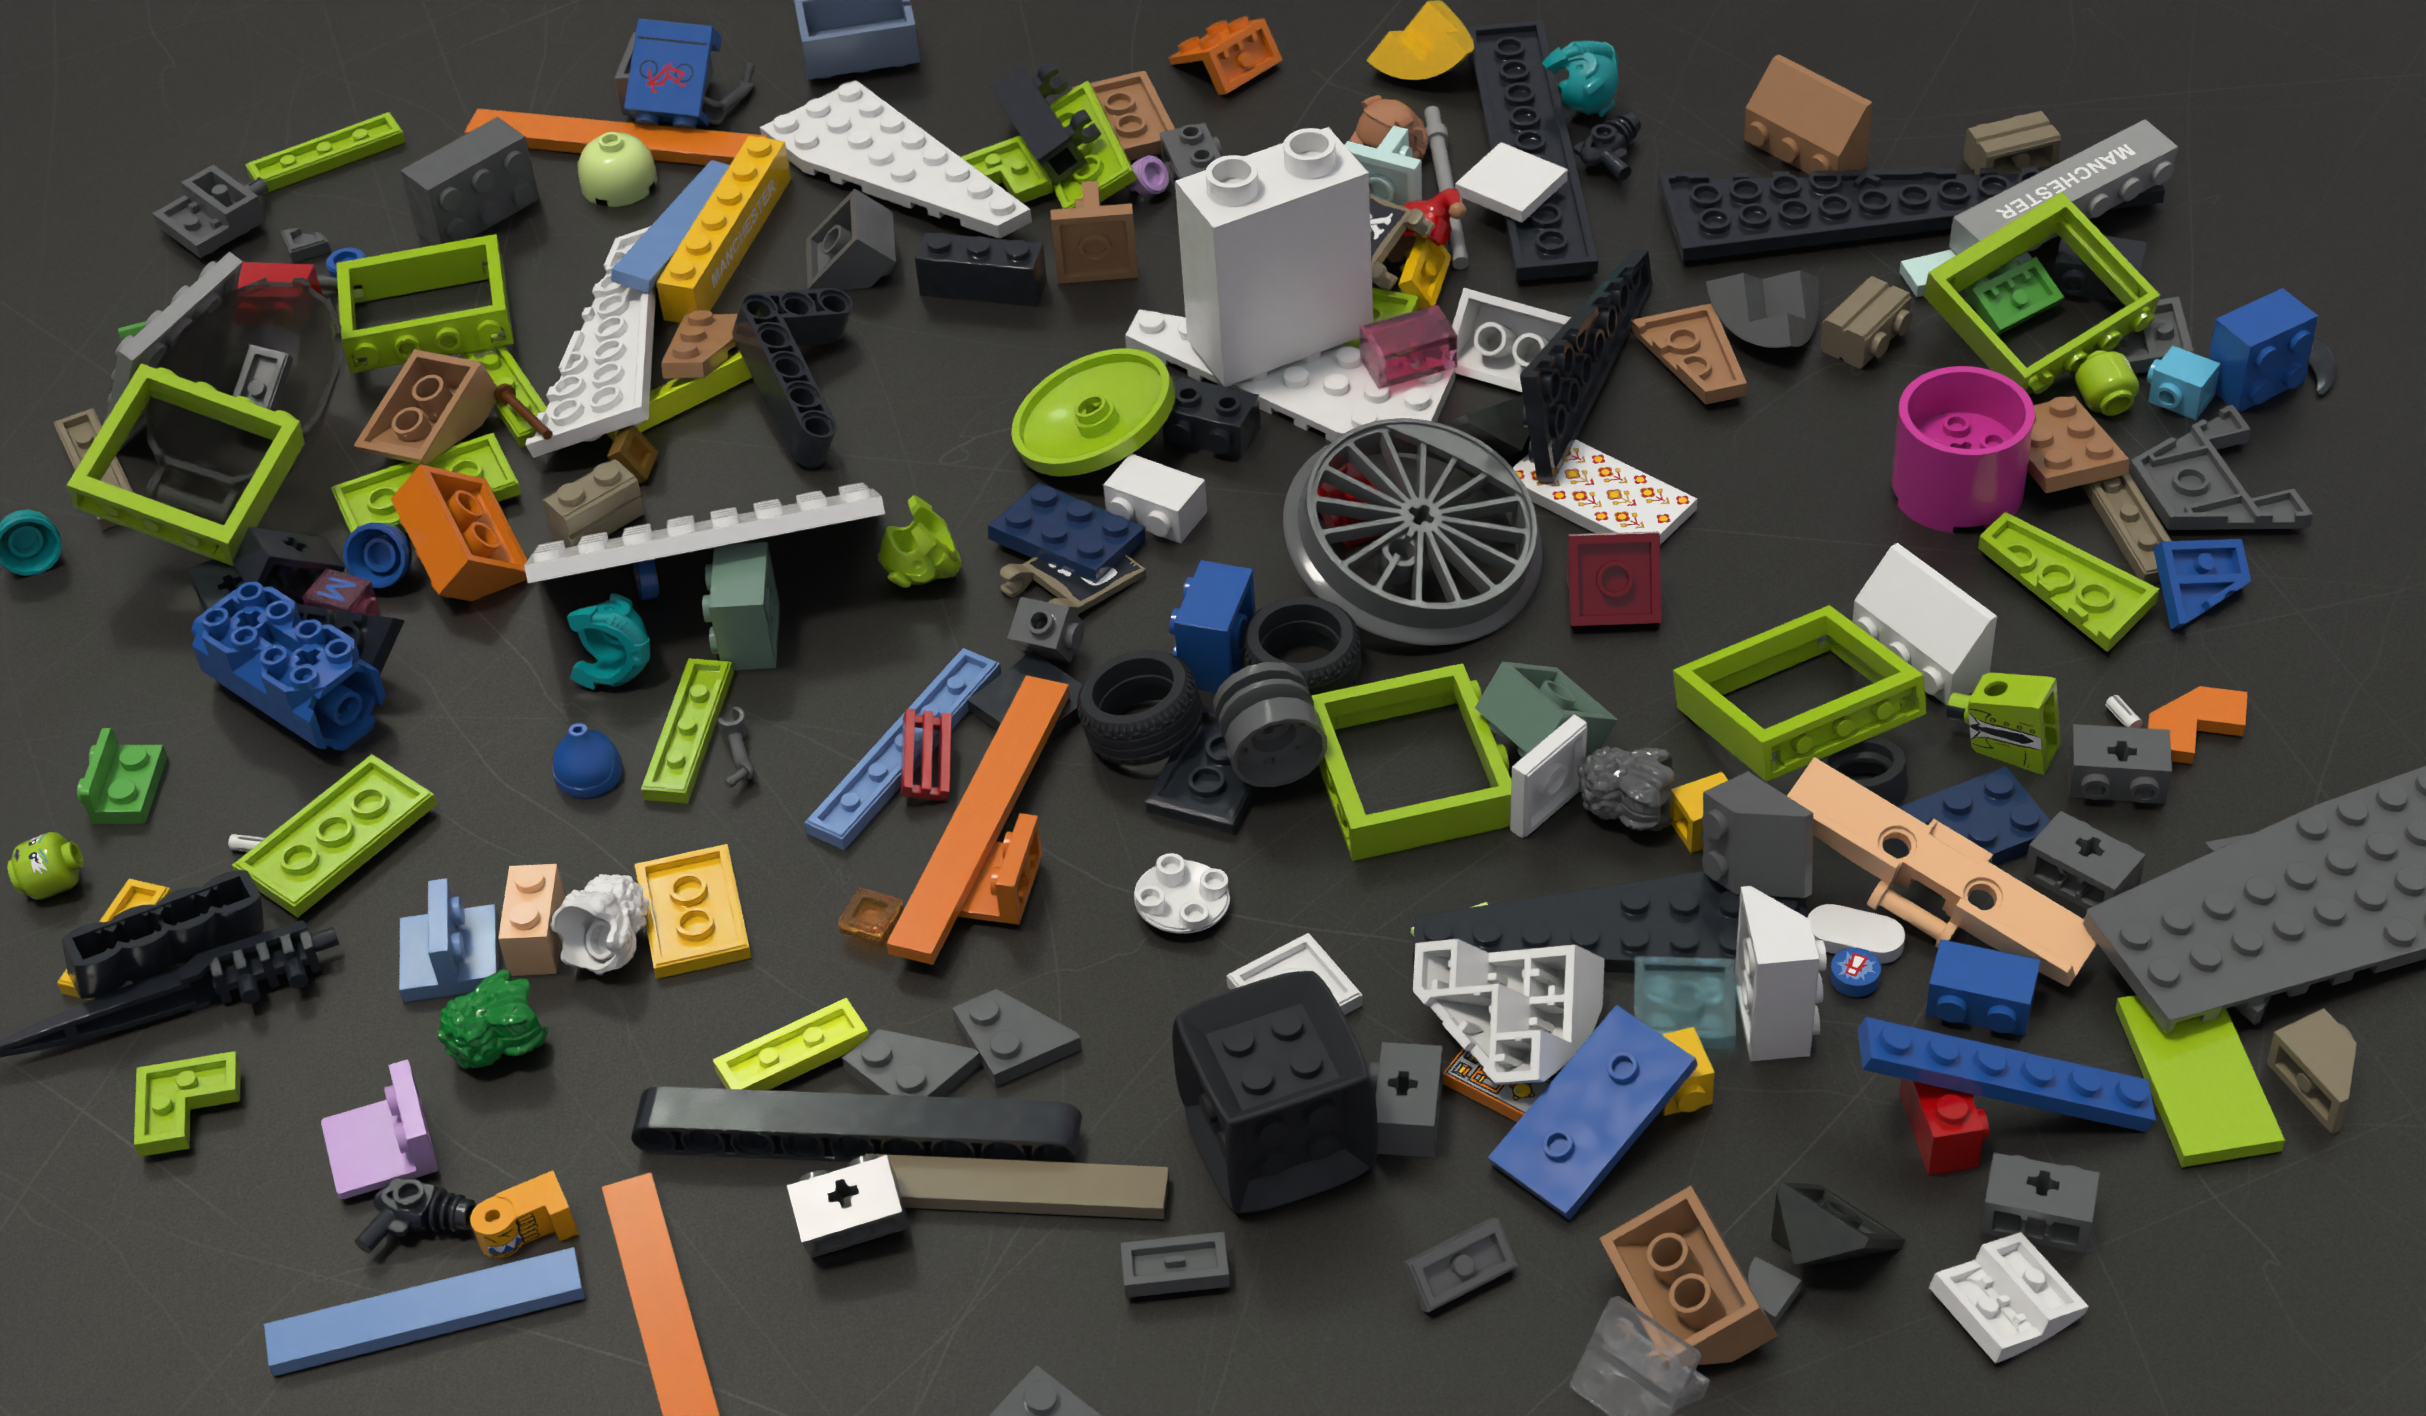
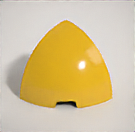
M1442 0L1427 1L1405 30L1389 31L1366 61L1381 72L1396 78L1407 80L1427 79L1441 75L1464 61L1474 50V42L1460 19Z

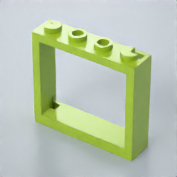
M2063 192L2058 193L1929 271L1923 295L1991 371L2012 379L2028 395L2033 392L2035 394L2044 392L2056 378L2066 372L2069 374L2076 372L2089 354L2100 350L2108 352L2125 335L2134 330L2140 332L2147 328L2155 319L2154 314L2160 298V294ZM2057 233L2126 307L2026 368L1958 292Z
M497 234L336 263L340 335L350 374L405 364L414 349L450 356L514 344L505 268ZM488 262V266H483L482 263ZM490 279L493 304L491 306L356 330L355 303ZM362 285V289L354 290V286ZM503 328L504 336L491 337V334L502 333ZM367 358V361L358 362V359Z
M141 363L67 484L73 507L234 566L232 562L248 527L256 528L305 444L300 420H297L285 411H272L258 406L246 397H233L219 392L205 382L194 383L180 378L166 368L156 369ZM151 396L273 440L225 525L100 481Z
M1830 605L1673 669L1677 708L1766 782L1810 764L1814 757L1820 760L1927 714L1924 675ZM1826 635L1827 640L1821 643L1817 642L1818 638ZM1830 650L1873 682L1871 685L1766 729H1763L1722 696ZM1775 752L1776 759L1771 761L1773 759L1772 753Z
M1463 663L1312 695L1314 709L1319 714L1327 736V751L1318 768L1352 861L1510 827L1512 778H1510L1508 773L1509 760L1507 751L1503 744H1496V733L1490 729L1488 725L1489 720L1475 709L1482 696L1480 686L1477 680L1470 681ZM1458 704L1491 788L1366 815L1334 730Z

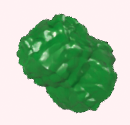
M502 969L498 973H493L485 978L475 988L474 992L456 997L455 1000H450L446 1008H443L440 1012V1023L438 1025L440 1030L437 1033L438 1040L444 1045L445 1053L451 1056L455 1062L460 1063L461 1067L468 1069L469 1067L478 1068L492 1065L495 1060L501 1058L502 1054L522 1056L534 1048L543 1045L546 1041L549 1027L541 1028L535 1012L529 1006L527 1000L531 990L529 981L527 979L512 981L510 971Z

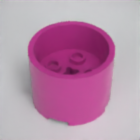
M1970 366L1936 369L1912 381L1902 393L1899 402L1891 478L1894 493L1898 498L1897 506L1901 511L1925 527L1947 533H1953L1954 527H1976L1983 525L1987 529L2004 512L2014 516L2023 502L2035 418L2034 406L2027 392L2012 379L2000 373Z

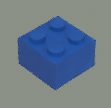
M2282 288L2216 318L2208 358L2220 363L2215 394L2228 405H2234L2237 411L2241 412L2305 382L2318 315Z
M1201 560L1194 577L1186 579L1183 589V602L1181 607L1174 608L1171 614L1169 632L1171 635H1175L1176 640L1173 655L1183 660L1190 668L1198 690L1216 693L1219 686L1227 678L1242 669L1241 636L1247 621L1256 612L1253 569Z

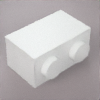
M1130 454L1103 484L1106 511L1145 526V531L1156 536L1164 537L1180 544L1207 513L1204 479L1134 454Z

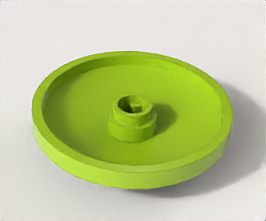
M1120 348L1084 356L1050 374L1027 395L1013 419L1011 432L1013 443L1025 464L1042 474L1074 476L1105 468L1138 450L1163 426L1174 405V382L1165 364L1157 356L1144 350Z

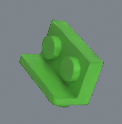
M2035 257L2023 264H2020L2018 260L2013 261L1997 273V277L1988 280L1985 276L1971 284L1965 290L1967 296L1964 300L1972 309H1975L1979 317L1998 336L2058 305L2064 296L2040 261Z
M112 728L101 729L96 745H92L90 748L89 766L85 777L79 780L77 786L78 801L80 805H84L91 824L146 823L168 758L163 745H119Z

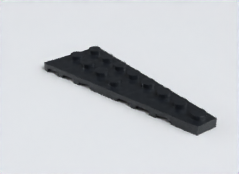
M1632 250L1520 375L1524 399L1522 420L1524 427L1529 429L1530 444L1528 456L1529 461L1535 465L1537 481H1555L1631 330V320L1637 318L1653 286L1649 253L1646 250Z
M1703 871L1415 916L1413 966L1415 943L1460 939L1488 953L1577 945L1604 958V972L1735 976L1740 894H1734L1711 879ZM1769 896L1807 918V897Z

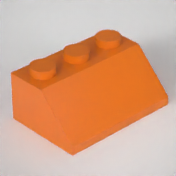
M420 464L391 498L399 515L400 523L406 529L415 547V553L422 561L431 579V585L438 595L474 601L527 580L524 565L528 560L486 479Z

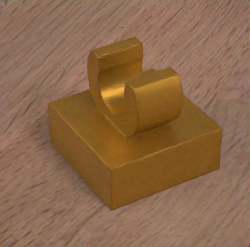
M634 425L619 429L607 457L610 461L616 459L635 476L639 484L647 480L659 452Z

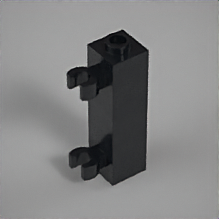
M1052 61L1041 66L1037 76L1031 79L1023 66L1019 65L991 85L990 88L1039 164L1053 183L1057 185L1088 163L1078 146L1082 143L1087 144L1096 141L1102 133L1095 123L1083 129L1085 125L1092 121L1085 109L1075 113L1068 126H1063L1045 99L1050 94L1062 93L1069 86L1062 74L1054 80H1050L1059 73V70Z

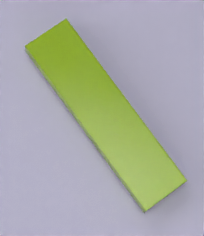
M390 112L245 165L251 180L254 181L261 177L268 186V192L266 193L406 143L403 131Z
M491 334V337H492V338H495V337H498V335H497V334ZM505 345L459 354L460 358L482 362L497 387L504 383L510 384L516 391V398L536 417L538 413L546 411V405ZM496 402L494 409L520 448L525 447L527 438L534 437L537 431L511 406Z
M688 659L641 787L643 800L688 804L734 675L732 662Z

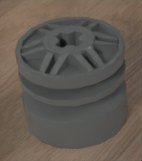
M1278 662L1250 665L1232 674L1219 686L1213 699L1214 715L1219 724L1220 733L1225 739L1226 750L1233 771L1241 781L1258 787L1285 785L1308 775L1321 763L1327 751V736L1319 714L1314 709V700L1309 693L1307 681L1297 668Z

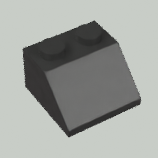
M854 189L806 238L807 289L834 288L850 290L869 288L881 276H887L896 263L893 212Z
M1750 772L1741 774L1703 792V873L1734 894H1740L1741 887L1752 886L1768 896L1805 898L1812 895L1813 812Z

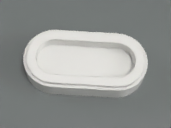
M1835 904L1818 906L1808 915V919L1811 920L1815 940H1823L1825 950L1828 953L1837 954L1847 948H1861L1873 953L1880 961V964H1885L1896 960L1903 952L1905 931L1901 924L1893 918Z

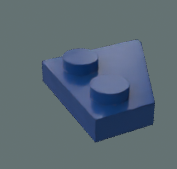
M2242 539L2165 541L2153 548L2171 630L2179 629L2251 582Z

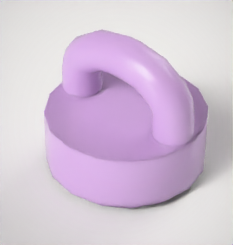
M1148 155L1132 164L1138 179L1127 186L1129 192L1137 191V193L1144 197H1153L1164 192L1168 187L1169 172L1165 164L1157 157Z

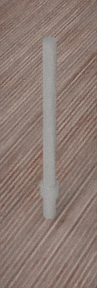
M1430 106L1424 111L1427 125L1425 128L1428 137L1427 147L1432 152L1440 193L1445 189H1455L1447 151L1449 144L1448 130L1442 123L1439 108ZM1450 217L1452 235L1448 242L1454 268L1462 270L1469 265L1461 219L1457 220Z

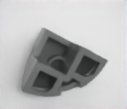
M1801 270L1765 279L1740 273L1706 282L1710 301L1720 320L1735 335L1749 343L1769 348H1793L1804 345L1814 332L1819 310L1818 276Z

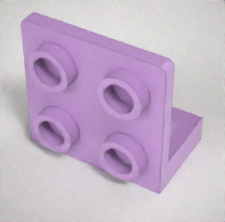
M408 1059L388 1065L393 1085L384 1087L387 1100L329 1116L321 1120L339 1199H346L387 1187L394 1178L407 1180L439 1171L421 1096Z

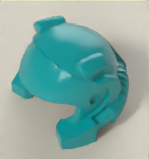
M1574 41L1562 50L1559 47L1556 48L1542 62L1544 67L1552 73H1557L1562 69H1566L1569 72V78L1558 84L1561 101L1568 109L1586 115H1593L1598 112L1599 116L1603 117L1615 105L1613 99L1619 83V57L1612 45L1607 42Z
M611 593L610 600L591 607L578 609L567 616L571 630L578 632L583 646L597 659V662L594 664L585 661L577 662L572 669L570 679L590 689H595L597 685L618 687L634 679L644 669L650 660V639L647 635L646 626L642 618L632 608L633 603L630 599Z

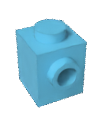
M2172 346L2161 360L2156 359L2149 369L2146 380L2147 383L2151 384L2148 402L2196 420L2215 396L2220 363Z

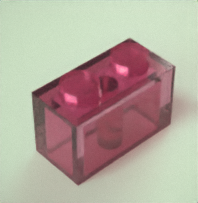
M1438 305L1359 326L1360 359L1378 389L1457 368V334Z

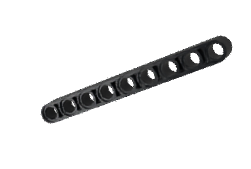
M658 1086L650 1087L641 1094L631 1140L640 1150L665 1155L851 1162L866 1154L1075 1163L1082 1114L1075 1106L1059 1101Z

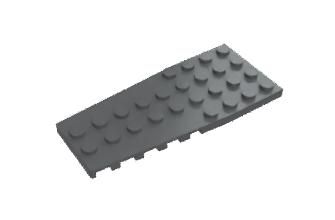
M2426 766L2317 804L2088 908L2083 925L2157 1023L2166 1032L2173 1031L2177 1022L2197 1016L2202 1022L2218 1018L2222 1009L2243 1004L2247 1010L2251 1006L2263 1003L2265 997L2286 992L2289 998L2307 993L2311 984L2328 980L2331 985L2350 981L2355 972L2370 968L2375 974L2426 959Z

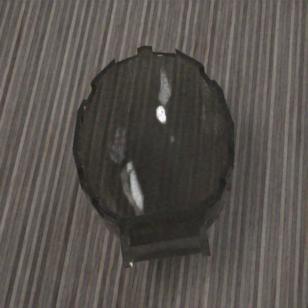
M266 277L230 291L224 296L225 302L214 311L209 313L206 310L196 318L162 361L160 368H166L178 377L194 383L205 382L213 386L217 391L233 396L250 345L290 354L293 357V362L276 411H285L297 420H300L305 444L286 476H288L320 437L340 374L342 328L330 297L326 299L313 290L309 281L304 278L294 277L292 282H267ZM151 397L147 406V443L158 466L147 484L144 497L217 519L218 524L225 525L273 440L245 430L229 427L224 422Z

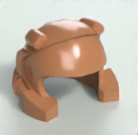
M1379 95L1361 102L1364 112L1359 118L1356 131L1350 138V142L1378 148L1392 127L1397 126L1408 129L1409 147H1412L1413 150L1412 158L1423 159L1428 146L1427 131L1423 121L1409 106L1398 100L1382 99Z

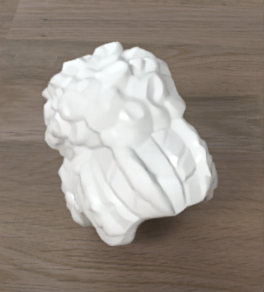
M599 874V877H595L588 882L584 890H573L567 895L562 905L554 912L550 924L552 931L556 932L562 940L561 961L571 967L586 968L601 976L604 972L620 969L633 958L637 948L636 933L643 929L647 922L645 915L648 912L649 900L643 896V887L634 882L633 878L629 875L610 876Z

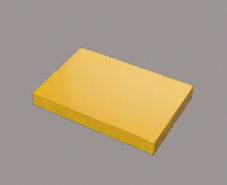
M728 844L635 864L638 884L643 887V896L649 900L648 912L645 915L647 920L646 928L657 979L752 958Z

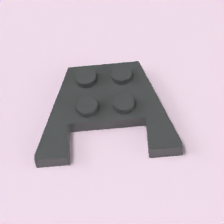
M2228 405L2220 409L2218 417L2209 422L2203 419L2192 425L2191 432L2178 440L2171 437L2133 458L2130 462L2129 474L2168 530L2304 529L2311 526L2313 513L2294 488L2250 498L2217 452L2218 449L2249 441L2251 429L2234 405Z

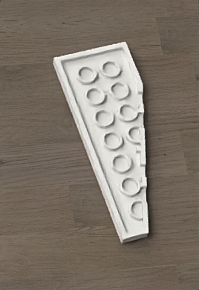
M856 80L851 83H845L838 89L820 98L812 99L806 105L788 114L780 115L773 121L760 127L761 135L768 136V139L785 141L788 160L805 173L815 176L820 171L829 174L832 182L843 185L849 181L861 185L864 193L908 208H913L916 204L927 208L928 215L941 218L946 214L960 219L961 226L998 239L1032 222L1030 208Z

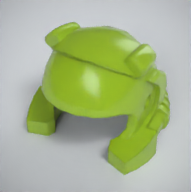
M913 495L908 500V505L914 520L909 526L904 528L888 526L883 532L880 552L877 554L878 561L889 573L887 578L902 588H908L911 585H924L935 579L954 577L962 566L961 556L945 520L932 510L931 505Z

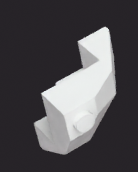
M1460 939L1415 943L1413 992L1443 1021L1442 1025L1465 1050L1471 1052L1484 1067L1482 1070L1494 1083L1507 1085L1546 1081L1568 1063L1593 1033L1603 1007L1604 958L1577 945L1488 953Z

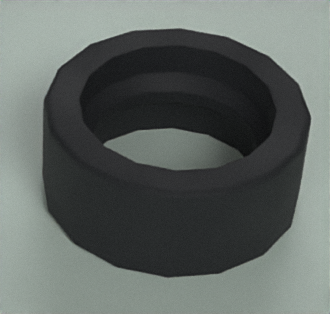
M1871 737L1820 759V761L1845 776L1858 773L1879 774V776L1874 778L1852 780L1895 806L1899 805L1906 797L1909 789L1907 761L1904 751L1894 742L1880 737Z

